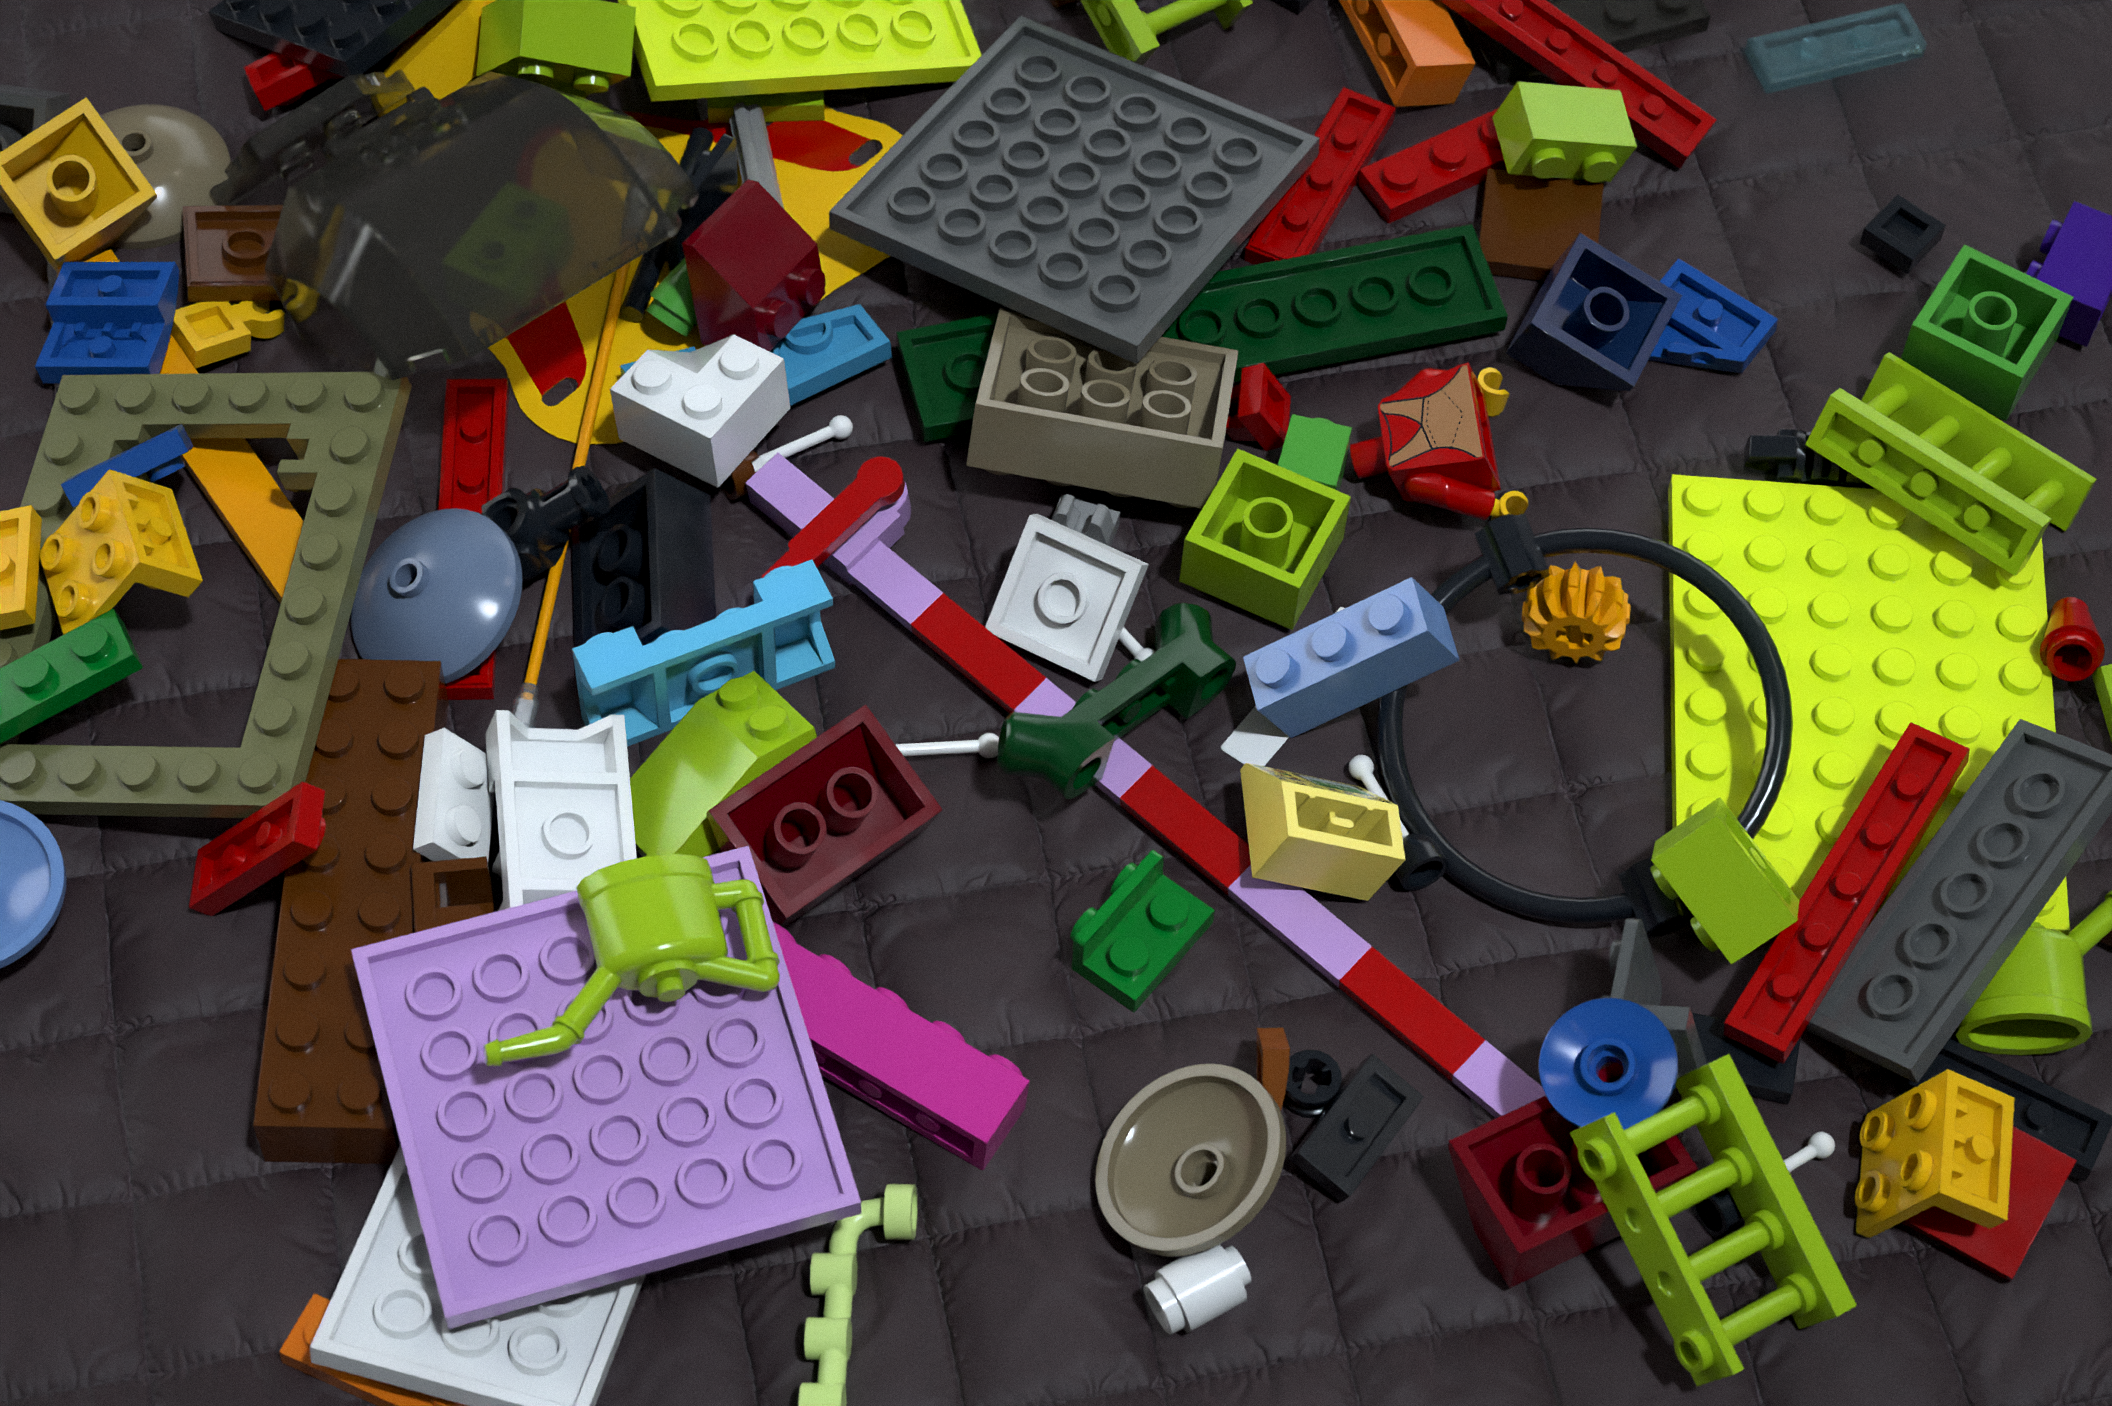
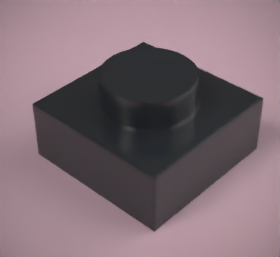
M1897 194L1864 228L1860 244L1908 274L1941 241L1946 225Z

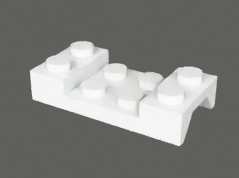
M496 710L485 736L489 792H496L503 889V902L498 911L577 891L576 887L580 881L593 872L622 861L636 859L624 715L611 714L579 730L527 728L509 710Z

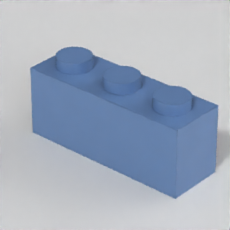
M1412 577L1243 657L1257 711L1290 738L1298 736L1460 660L1444 607Z

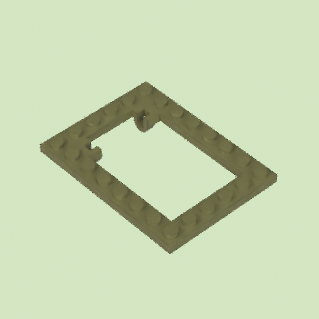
M404 371L62 375L20 506L32 505L42 518L40 550L46 539L57 531L78 506L72 507L61 486L64 481L180 424L183 425L190 439L286 438L299 460H280L277 474L285 490L312 492L240 748L17 744L20 734L0 744V800L17 805L31 814L247 818L302 781L306 782L412 388ZM146 472L136 476V478L151 482ZM40 559L36 622L34 624L0 630V668L50 641L57 613Z

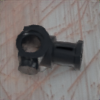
M585 466L576 467L569 471L568 479L548 492L534 488L530 492L524 493L520 489L510 488L481 506V515L496 523L514 543L521 562L522 580L525 583L558 562L566 542L569 540L570 529L591 516L598 518L610 512V503L605 490L598 478Z

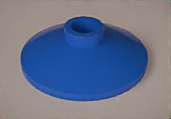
M1601 998L1587 1001L1563 1014L1547 1033L1539 1057V1075L1547 1099L1564 1119L1579 1128L1614 1112L1624 1130L1653 1116L1662 1110L1671 1097L1678 1074V1058L1675 1044L1662 1021L1645 1007L1617 998ZM1615 1062L1624 1068L1620 1079L1611 1083L1602 1081L1598 1077L1600 1068L1606 1063Z

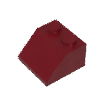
M747 179L682 243L700 340L703 345H709L731 335H736L770 352L825 295L826 279L821 269L817 243L758 181Z

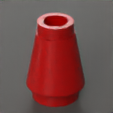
M2066 597L2058 600L2051 609V615L2040 647V658L2044 666H2048L2050 672L2057 678L2065 681L2083 680L2092 675L2096 668L2099 667L2104 658L2105 648L2087 604L2079 598Z

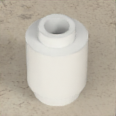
M1219 1244L1203 1252L1182 1256L1155 1271L1156 1279L1144 1285L1143 1289L1156 1319L1169 1335H1172L1181 1329L1190 1333L1247 1301L1244 1286L1251 1283L1252 1278L1245 1261L1237 1249L1232 1245L1223 1249Z

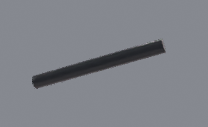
M696 127L691 132L620 309L621 315L629 321L639 322L643 319L652 297L650 293L655 289L665 264L664 253L667 246L666 225L662 223L663 211L670 196L675 191L682 192L691 180L695 164L702 152L710 150L714 141V135L706 128Z

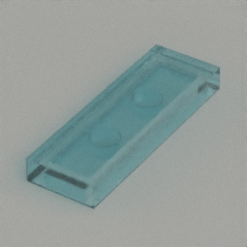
M1903 2L1749 38L1745 54L1766 94L1920 58L1924 55L1927 43Z

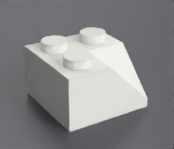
M731 335L692 352L646 350L610 388L619 439L717 488L790 409L784 358L736 335Z

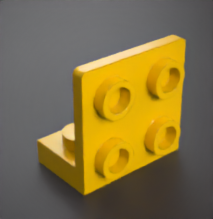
M110 469L93 489L82 497L75 510L57 531L46 539L40 550V561L63 635L110 611L135 582L151 589H161L188 598L203 582L173 490Z
M1947 1069L1869 1112L1860 1130L1862 1159L1860 1181L1855 1192V1203L1858 1207L1856 1232L1871 1238L1932 1206L1941 1208L1989 1229L2007 1221L2014 1097Z

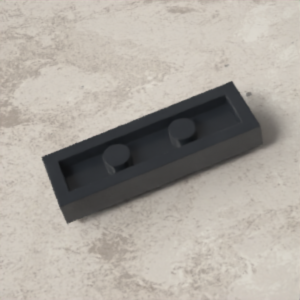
M1952 1039L1947 1041L1918 1083L1904 1077L1897 1092L1899 1094H1904L1949 1069L2014 1097L2013 1126L2076 1159L2077 1161L2069 1175L2086 1182L2112 1127L2111 1114Z

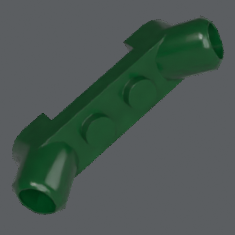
M1177 603L1161 611L1155 624L1156 652L1142 662L1139 659L1129 662L1120 671L1116 679L1100 691L1096 688L1087 691L1079 698L1073 709L1062 717L1012 712L1004 719L1001 727L997 753L998 766L1006 775L1042 778L1066 799H1073L1103 778L1114 741L1167 704L1171 705L1188 719L1208 705L1225 688L1236 668L1235 659L1213 642L1212 617L1209 612L1198 605L1189 603Z

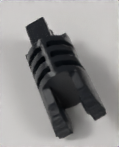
M1779 429L1777 436L1750 435L1744 448V471L1775 475L1776 482L1875 489L1806 446L1805 444L1811 432L1798 429Z

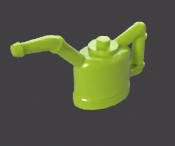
M686 854L653 855L626 860L601 868L586 876L580 881L576 889L580 906L586 916L597 970L564 1014L555 1018L552 1026L503 1041L495 1039L485 1044V1062L487 1066H502L504 1062L557 1054L568 1050L574 1044H580L585 1037V1030L617 988L639 991L644 996L658 998L662 1002H671L682 998L685 995V991L694 986L698 979L760 992L773 990L780 981L777 967L780 962L778 954L773 952L762 908L764 904L763 894L758 891L755 883L749 879L715 883L708 860ZM731 908L736 913L747 956L746 960L727 957L728 947L719 910Z
M2112 890L2105 895V900L2067 935L2057 930L2047 929L2040 923L2033 921L1955 1030L1958 1041L1973 1050L2003 1055L2048 1054L2071 1049L2086 1042L2092 1035V1022L2087 1007L2083 956L2112 930Z

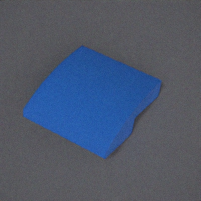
M64 262L45 304L54 323L35 365L42 382L60 383L62 375L160 374L176 310L179 284V268L176 262Z

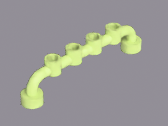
M887 1184L884 1198L861 1201L862 1214L840 1219L835 1223L829 1243V1253H813L810 1267L812 1295H825L823 1317L807 1318L804 1348L807 1360H819L817 1383H801L798 1406H847L845 1384L847 1360L850 1359L852 1348L851 1312L852 1300L857 1286V1242L865 1230L879 1225H884L886 1239L914 1240L918 1217V1199L915 1184Z

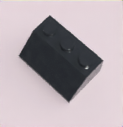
M653 468L608 498L610 503L609 513L598 518L591 516L571 529L575 647L585 644L590 638L605 632L615 633L631 626L634 627L642 646L654 642L658 637L669 631H684L716 618L710 495Z

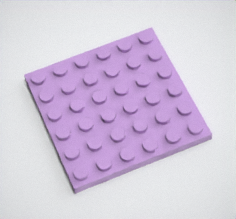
M749 846L703 858L707 859L711 866L715 883L749 879L755 883L758 891L763 894L764 904L762 908L773 952L778 954L780 962L777 966L780 976L778 985L768 992H760L698 979L694 986L685 991V995L682 998L671 1002H662L658 998L644 996L639 991L617 988L585 1030V1037L581 1043L574 1044L568 1050L557 1054L504 1062L502 1066H487L484 1057V1045L495 1039L503 1041L552 1026L555 1018L564 1014L597 970L586 916L580 906L577 891L351 949L448 1329L862 1214L861 1200ZM731 908L719 910L728 947L727 957L746 960L747 956L736 913Z

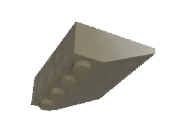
M1000 307L975 403L966 466L985 469L995 475L1014 474L1042 479L1056 486L1075 485L1102 490L1117 497L1135 496L1158 500L1178 508H1203L1217 482L1239 350L1160 337L1136 364L1015 310Z

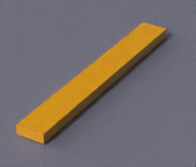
M110 248L84 262L120 261ZM171 335L160 374H199ZM245 438L190 439L193 447L188 452L180 455L186 465V469L281 604L304 521Z

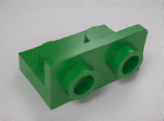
M1151 850L1139 865L1131 862L1124 867L1115 879L1110 891L1111 896L1099 910L1094 907L1087 909L1078 919L1070 934V939L1073 941L1071 969L1133 1013H1135L1214 921L1215 910L1163 875L1164 857L1155 850Z

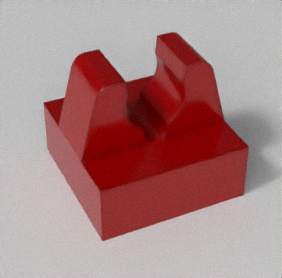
M1264 363L1242 368L1241 383L1232 388L1229 407L1233 413L1237 414L1228 417L1226 434L1233 441H1258L1262 448L1267 451L1283 447L1289 427L1291 396Z

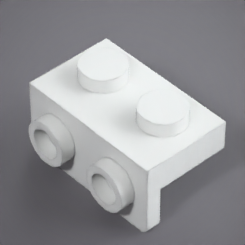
M446 728L425 735L413 850L432 861L487 856L488 861L495 792H489L487 754Z

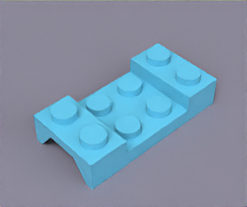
M811 559L795 566L778 567L770 571L763 578L753 581V605L745 608L736 607L728 609L719 614L715 619L684 631H669L658 637L654 642L642 646L634 627L631 626L615 633L605 632L590 638L585 644L572 648L581 717L585 725H590L611 714L624 715L628 747L674 729L699 699L720 689L731 679L743 677L755 671L774 690H778L835 668V659L820 617V610L833 606V598L813 560Z

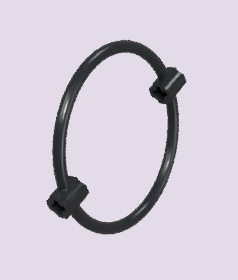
M1525 513L1520 515L1507 514L1489 521L1481 530L1475 532V539L1482 555L1461 567L1431 594L1444 607L1446 615L1464 597L1491 578L1499 595L1509 593L1516 595L1534 588L1541 580L1549 576V569L1544 558L1578 553L1610 554L1655 565L1677 575L1696 587L1723 611L1741 634L1754 659L1765 698L1767 726L1761 768L1753 790L1737 817L1743 828L1754 839L1773 809L1787 773L1792 747L1793 714L1787 675L1778 649L1765 624L1743 595L1711 566L1690 553L1664 541L1638 533L1604 528H1571L1534 534ZM1408 684L1379 697L1377 717L1378 751L1382 773L1390 798L1394 804L1398 805L1400 819L1410 834H1424L1431 837L1439 845L1449 863L1445 873L1454 881L1475 895L1499 907L1529 917L1569 923L1611 922L1633 917L1635 919H1642L1648 938L1654 936L1661 937L1679 930L1694 917L1680 897L1671 900L1660 889L1650 870L1654 866V863L1651 861L1652 857L1639 861L1626 871L1618 874L1624 893L1598 897L1556 896L1532 891L1504 881L1470 861L1439 831L1424 809L1414 788L1407 767L1403 744V713Z

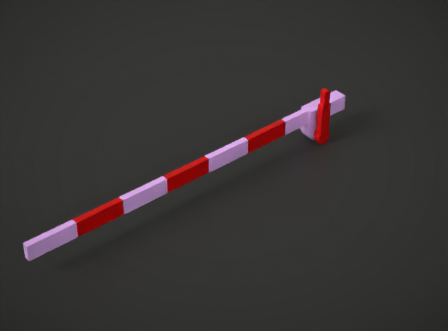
M780 453L774 455L745 482L750 502L793 537L788 543L789 550L761 578L781 566H795L811 559L816 567L824 563L849 585H856L1009 714L1020 712L1062 717L1073 709L1076 702L890 549L905 534L903 527L909 521L912 511L902 468L896 461L889 457L881 456L870 458L859 468L857 478L835 499ZM1119 738L1114 741L1103 778L1095 784L1099 789L1492 1116L1498 1118L1545 1096L1543 1087L1301 887L1252 878L1249 844Z

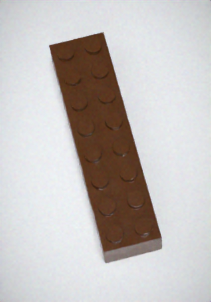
M338 659L305 782L325 790L322 817L326 822V830L318 849L313 854L308 855L286 869L284 875L253 1124L265 1162L392 1164L401 1144L351 949L415 933L411 863L432 861L413 850L425 735L446 728L449 706L441 661Z

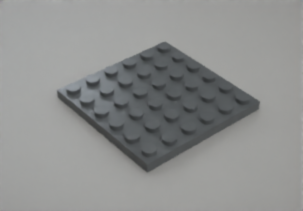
M1020 16L829 211L830 230L1137 364L1318 157L1320 138Z

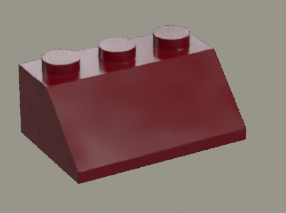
M865 704L708 810L706 815L721 853L749 846L772 922L784 928L926 830L943 809Z
M1613 1063L1599 1070L1598 1077L1604 1082H1615L1622 1076L1624 1068L1618 1063ZM1546 1095L1449 1140L1448 1143L1449 1153L1474 1231L1509 1288L1621 1235L1596 1184L1585 1173L1580 1164L1578 1149L1570 1135V1132L1579 1127L1564 1119L1553 1108ZM1677 1135L1637 1155L1655 1193L1690 1176L1698 1170Z

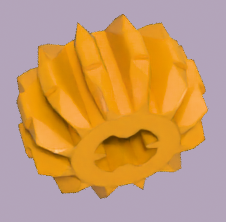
M1575 561L1571 569L1566 570L1555 565L1549 566V576L1541 580L1534 588L1527 590V598L1523 602L1521 619L1524 622V632L1531 637L1532 648L1539 650L1549 649L1551 660L1567 656L1572 657L1577 664L1581 657L1588 656L1602 661L1605 651L1620 649L1621 641L1625 637L1626 625L1630 623L1631 605L1628 603V594L1622 589L1621 578L1614 576L1604 577L1601 566H1596L1590 570L1581 569Z

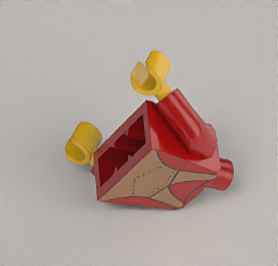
M1469 362L1449 370L1425 368L1419 371L1396 393L1383 398L1378 404L1382 436L1350 444L1351 458L1358 478L1363 479L1389 472L1403 500L1450 510L1483 521L1491 516V520L1507 514H1524L1529 503L1527 497L1522 492L1509 491L1500 500L1496 499L1494 491L1501 490L1489 416H1496L1502 413L1509 397L1507 390H1499L1503 380L1501 373L1496 368L1489 367L1483 369L1479 373L1478 378H1476Z

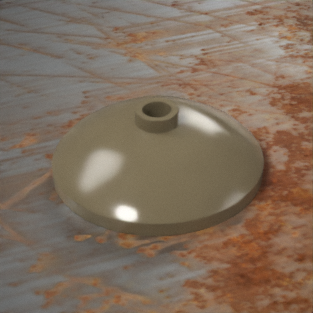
M135 105L100 115L158 196L110 247L150 249L175 243L184 239L183 206L224 205L232 185L231 160L224 140L207 121L186 110L165 105Z
M1197 1064L1183 1067L1165 1074L1148 1084L1123 1107L1107 1131L1098 1155L1095 1178L1096 1192L1102 1213L1108 1223L1121 1237L1137 1249L1158 1256L1175 1257L1196 1254L1211 1249L1233 1237L1250 1223L1263 1208L1275 1189L1283 1168L1286 1153V1130L1283 1116L1277 1103L1260 1082L1251 1075L1237 1068L1222 1064Z

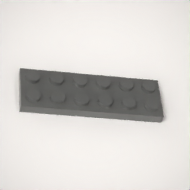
M2019 719L1867 927L1807 1025L1808 1032L1918 1083L2112 813V755Z

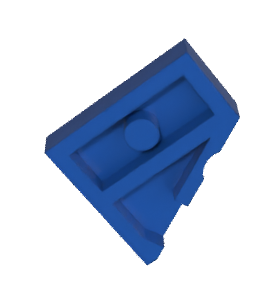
M1678 258L1660 282L1682 295L1648 360L1743 373L1775 333L1778 319Z

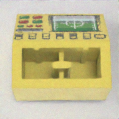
M1245 763L1240 769L1252 878L1369 901L1406 860L1398 805L1359 786L1251 763Z

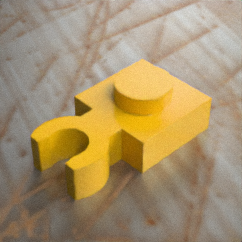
M228 301L199 302L175 310L171 335L196 369L251 351V336L267 339L280 335L284 331V312L279 309L266 313L270 311V301H241V303L232 306Z

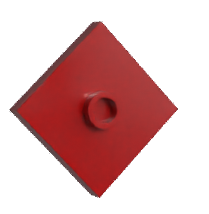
M2013 1126L2007 1221L1989 1229L1941 1208L1932 1206L1901 1223L2011 1282L2077 1160Z

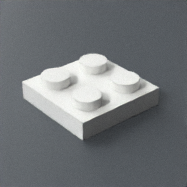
M1039 514L1029 515L985 628L1003 640L1094 682L1102 680L1149 564Z

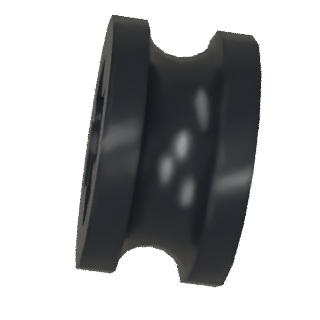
M1306 1049L1292 1055L1289 1059V1074L1283 1101L1284 1106L1293 1114L1303 1118L1320 1117L1341 1088L1342 1072L1338 1063L1329 1054L1319 1050ZM1306 1074L1320 1076L1319 1086L1316 1088L1315 1094H1307L1301 1091L1302 1082L1305 1080Z

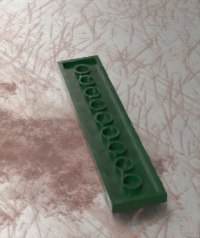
M1469 224L1218 271L1161 337L1239 350L1234 382L1241 381L1242 368L1264 363L1272 374L1275 375L1504 331L1508 315L1473 225ZM998 313L896 332L897 350L924 442L971 433L975 403Z

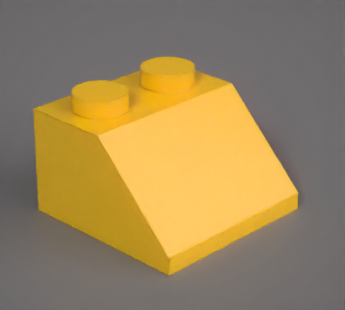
M87 97L0 152V196L57 274H59L64 262H84L110 247L158 197L155 190Z

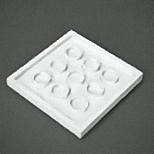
M400 1144L311 1343V1363L467 1406H595L646 1274L448 1329Z

